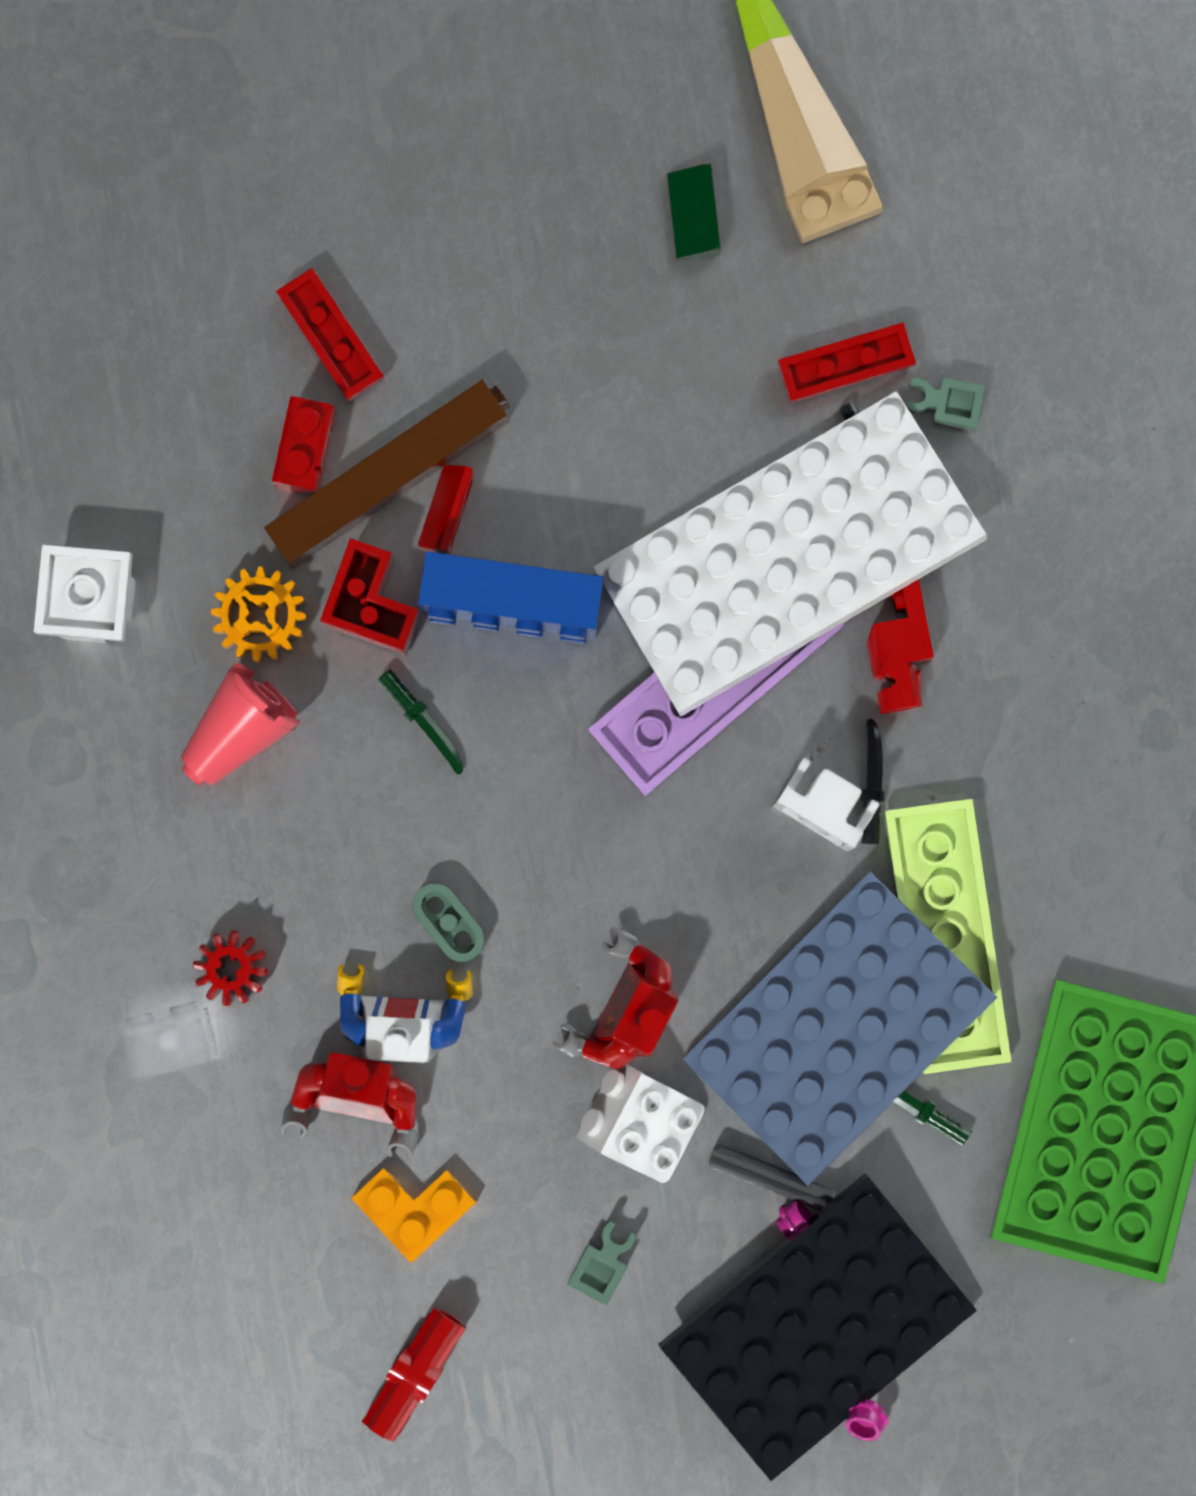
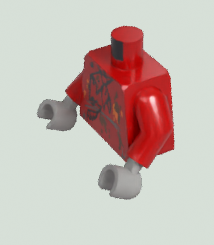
M612 927L611 930L618 934V942L615 947L603 942L602 947L608 953L624 959L629 958V962L590 1038L587 1039L585 1034L571 1025L562 1024L560 1028L570 1033L569 1038L563 1044L553 1041V1045L571 1057H577L582 1054L586 1059L619 1069L625 1067L635 1057L650 1056L653 1053L677 1006L678 997L671 988L673 972L669 963L642 944L637 945V937L634 934Z
M330 1052L323 1062L309 1063L300 1070L290 1100L291 1104L284 1109L281 1132L285 1134L287 1126L297 1125L301 1127L300 1138L305 1137L310 1119L309 1108L312 1106V1108L393 1124L395 1129L387 1147L388 1155L393 1157L397 1146H400L407 1150V1159L410 1160L419 1139L418 1133L412 1129L415 1126L416 1092L411 1084L403 1081L393 1065Z

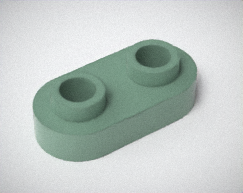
M431 883L417 891L413 899L414 915L442 951L450 959L457 962H468L478 957L485 945L484 932L452 890L442 884ZM433 897H439L444 903V908L439 914H432L427 908L428 901ZM461 931H465L471 936V944L465 949H461L455 944V936Z

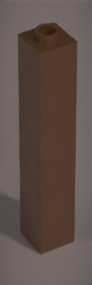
M483 379L269 523L264 529L291 568H295L507 424L508 417L505 410L510 407L509 403L496 385L489 389Z

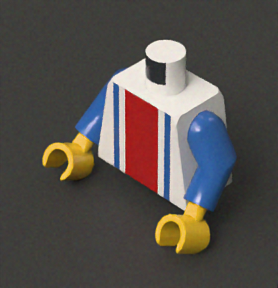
M343 964L339 965L336 988L342 994L340 997L341 1032L347 1040L357 1046H362L366 1059L429 1062L439 1050L455 1044L459 1039L466 1009L464 1001L469 1000L473 995L470 971H467L466 979L461 982H454L453 969L447 971L445 974L447 996L449 998L447 1000L362 996L361 998L358 994L362 991L363 966L358 964L357 975L350 977L343 973Z

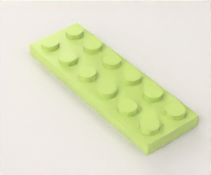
M973 799L884 811L896 897L998 997L922 1074L1011 1062Z

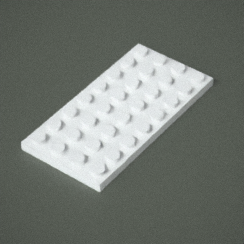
M896 391L593 566L598 576H603L605 589L681 717L987 540V534Z

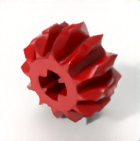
M231 931L227 946L223 936L220 933H216L212 938L217 950L214 951L205 944H201L199 947V951L209 959L207 962H193L194 969H206L207 975L197 978L195 984L198 987L210 982L213 984L206 994L208 1000H214L220 991L223 990L222 1004L223 1006H231L235 990L238 1000L245 1004L249 1002L246 986L257 993L263 990V986L254 980L253 977L254 975H269L268 968H255V962L263 960L267 954L264 950L253 954L249 953L256 942V939L253 937H248L239 947V932ZM231 956V961L239 960L241 963V968L236 971L237 979L231 981V976L223 977L220 970L226 966L225 958Z

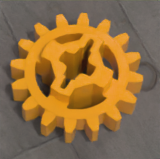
M258 566L256 577H251L245 569L240 570L242 581L236 584L232 579L227 578L225 582L230 589L228 593L216 592L214 595L222 603V607L211 609V615L221 619V623L214 626L213 631L216 634H227V637L221 644L225 649L238 645L236 657L241 660L249 651L252 652V658L255 663H261L263 653H268L271 659L276 661L278 660V648L283 647L289 652L294 650L289 642L291 636L303 638L304 633L296 625L297 622L307 621L308 616L297 611V607L302 606L306 601L303 596L292 597L291 594L297 587L293 581L281 585L283 574L280 571L276 570L271 578H267L264 567ZM253 587L274 589L273 591L270 590L266 595H251L248 592V589ZM236 601L240 605L239 619L233 623L234 626L232 627L231 609ZM247 601H250L254 606H258L262 610L267 606L269 607L265 615L268 618L267 621L272 625V629H269L265 624H261L257 620L250 624L254 616L250 612L252 609L246 604ZM287 604L288 620L283 630L279 626V611ZM256 634L267 635L272 641L254 644L245 640H249Z

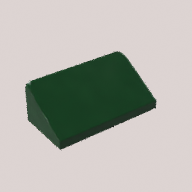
M702 164L667 173L676 260L720 255L721 247L711 164Z

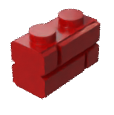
M290 396L271 481L276 489L308 496L321 489L332 439L330 432L334 430L337 416L334 405Z

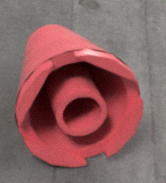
M234 663L228 670L181 755L185 763L182 770L192 781L199 785H202L204 782L210 785L216 784L295 730L300 724V720L294 719L298 713L290 702L267 680L264 684L253 681L251 677L255 674V671L243 664Z

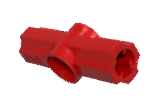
M435 1306L417 1331V1335L410 1346L406 1345L385 1377L387 1382L361 1422L375 1434L394 1442L409 1421L417 1404L424 1402L444 1370L441 1368L462 1336L466 1326L451 1314Z

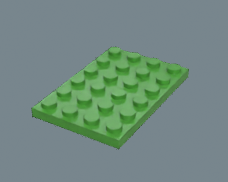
M1054 979L989 1237L994 1240L1164 1284L1196 1158V1016Z

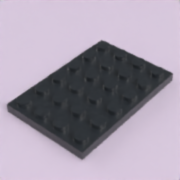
M864 1173L658 1345L767 1478L772 1481L844 1422L850 1413L848 1409L859 1402L870 1400L977 1310L873 1181Z

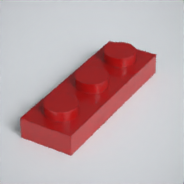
M313 268L276 291L278 297L348 403L385 379Z
M904 322L778 359L777 364L789 403L792 404L915 367L916 360Z

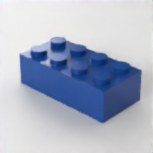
M426 551L418 605L422 613L427 614V617L430 618L429 622L455 626L456 619L471 621L473 628L479 630L499 632V626L505 625L515 627V630H517L516 634L521 636L542 638L543 631L559 633L561 641L586 644L587 637L596 638L603 591V576Z

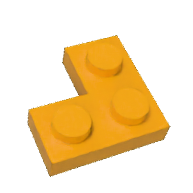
M384 1167L351 1198L410 1263L416 1260L477 1202L448 1169L414 1199Z

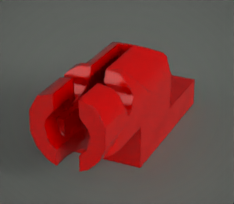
M919 579L892 594L896 613L903 612L904 618L873 624L866 642L874 680L881 681L885 679L893 683L891 687L884 688L877 694L881 714L901 712L923 706L921 698V669L916 670L915 664L930 662L934 658Z

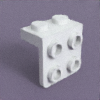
M627 1064L623 1068H611L605 1074L601 1083V1089L590 1110L583 1116L580 1129L575 1138L600 1154L654 1180L665 1183L671 1178L705 1109L700 1102L650 1078Z

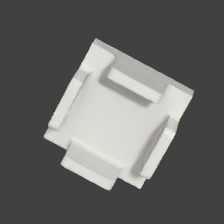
M42 545L33 633L59 636L62 639L107 643L110 640L124 642L126 623H132L136 584L135 579L131 577L133 554L123 551Z
M803 757L779 794L773 807L847 852L854 849L880 803L873 799L870 800L854 827L846 822V818L860 797L861 790L830 770L824 769L821 774L815 777L804 796L795 792V788L811 761Z

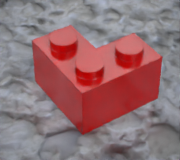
M350 538L320 622L324 627L407 656L421 618V613L417 608L382 596L395 561L391 552Z

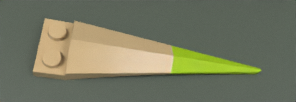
M735 0L770 137L785 205L801 243L803 244L881 214L883 212V205L867 170L866 162L773 1Z

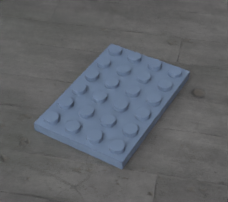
M870 871L683 1060L809 1186L998 997Z

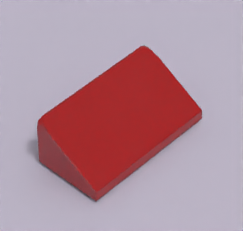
M445 465L442 468L418 541V546L421 549L450 555L475 479V474L471 467Z

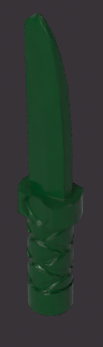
M389 669L378 681L386 688L388 693L390 692L392 698L399 703L398 705L405 710L403 716L409 723L415 720L443 754L455 773L461 774L463 769L460 757L447 735L427 712L428 706L422 700L417 701L416 697L401 683L402 681L393 670Z
M903 1091L893 1101L916 1116L915 1120L922 1125L928 1123V1125L935 1129L937 1128L938 1131L948 1135L949 1138L962 1146L967 1142L972 1133L970 1129L963 1125L961 1126L959 1122L956 1123L954 1119L945 1116L938 1109L936 1110V1104L928 1099L923 1103L906 1091Z

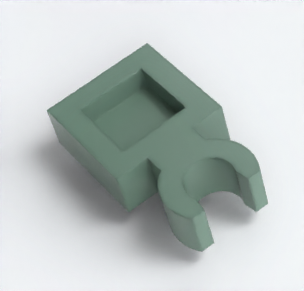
M943 377L939 389H935L925 379L913 378L910 380L909 387L919 389L924 394L922 402L907 401L905 403L910 413L919 414L927 409L935 410L933 423L972 431L977 430L985 385Z
M612 1220L608 1221L602 1230L603 1245L601 1249L588 1244L567 1282L571 1287L606 1306L628 1267L627 1264L617 1258L620 1253L629 1251L636 1239V1233L631 1231L623 1243L613 1242L610 1234L616 1223Z

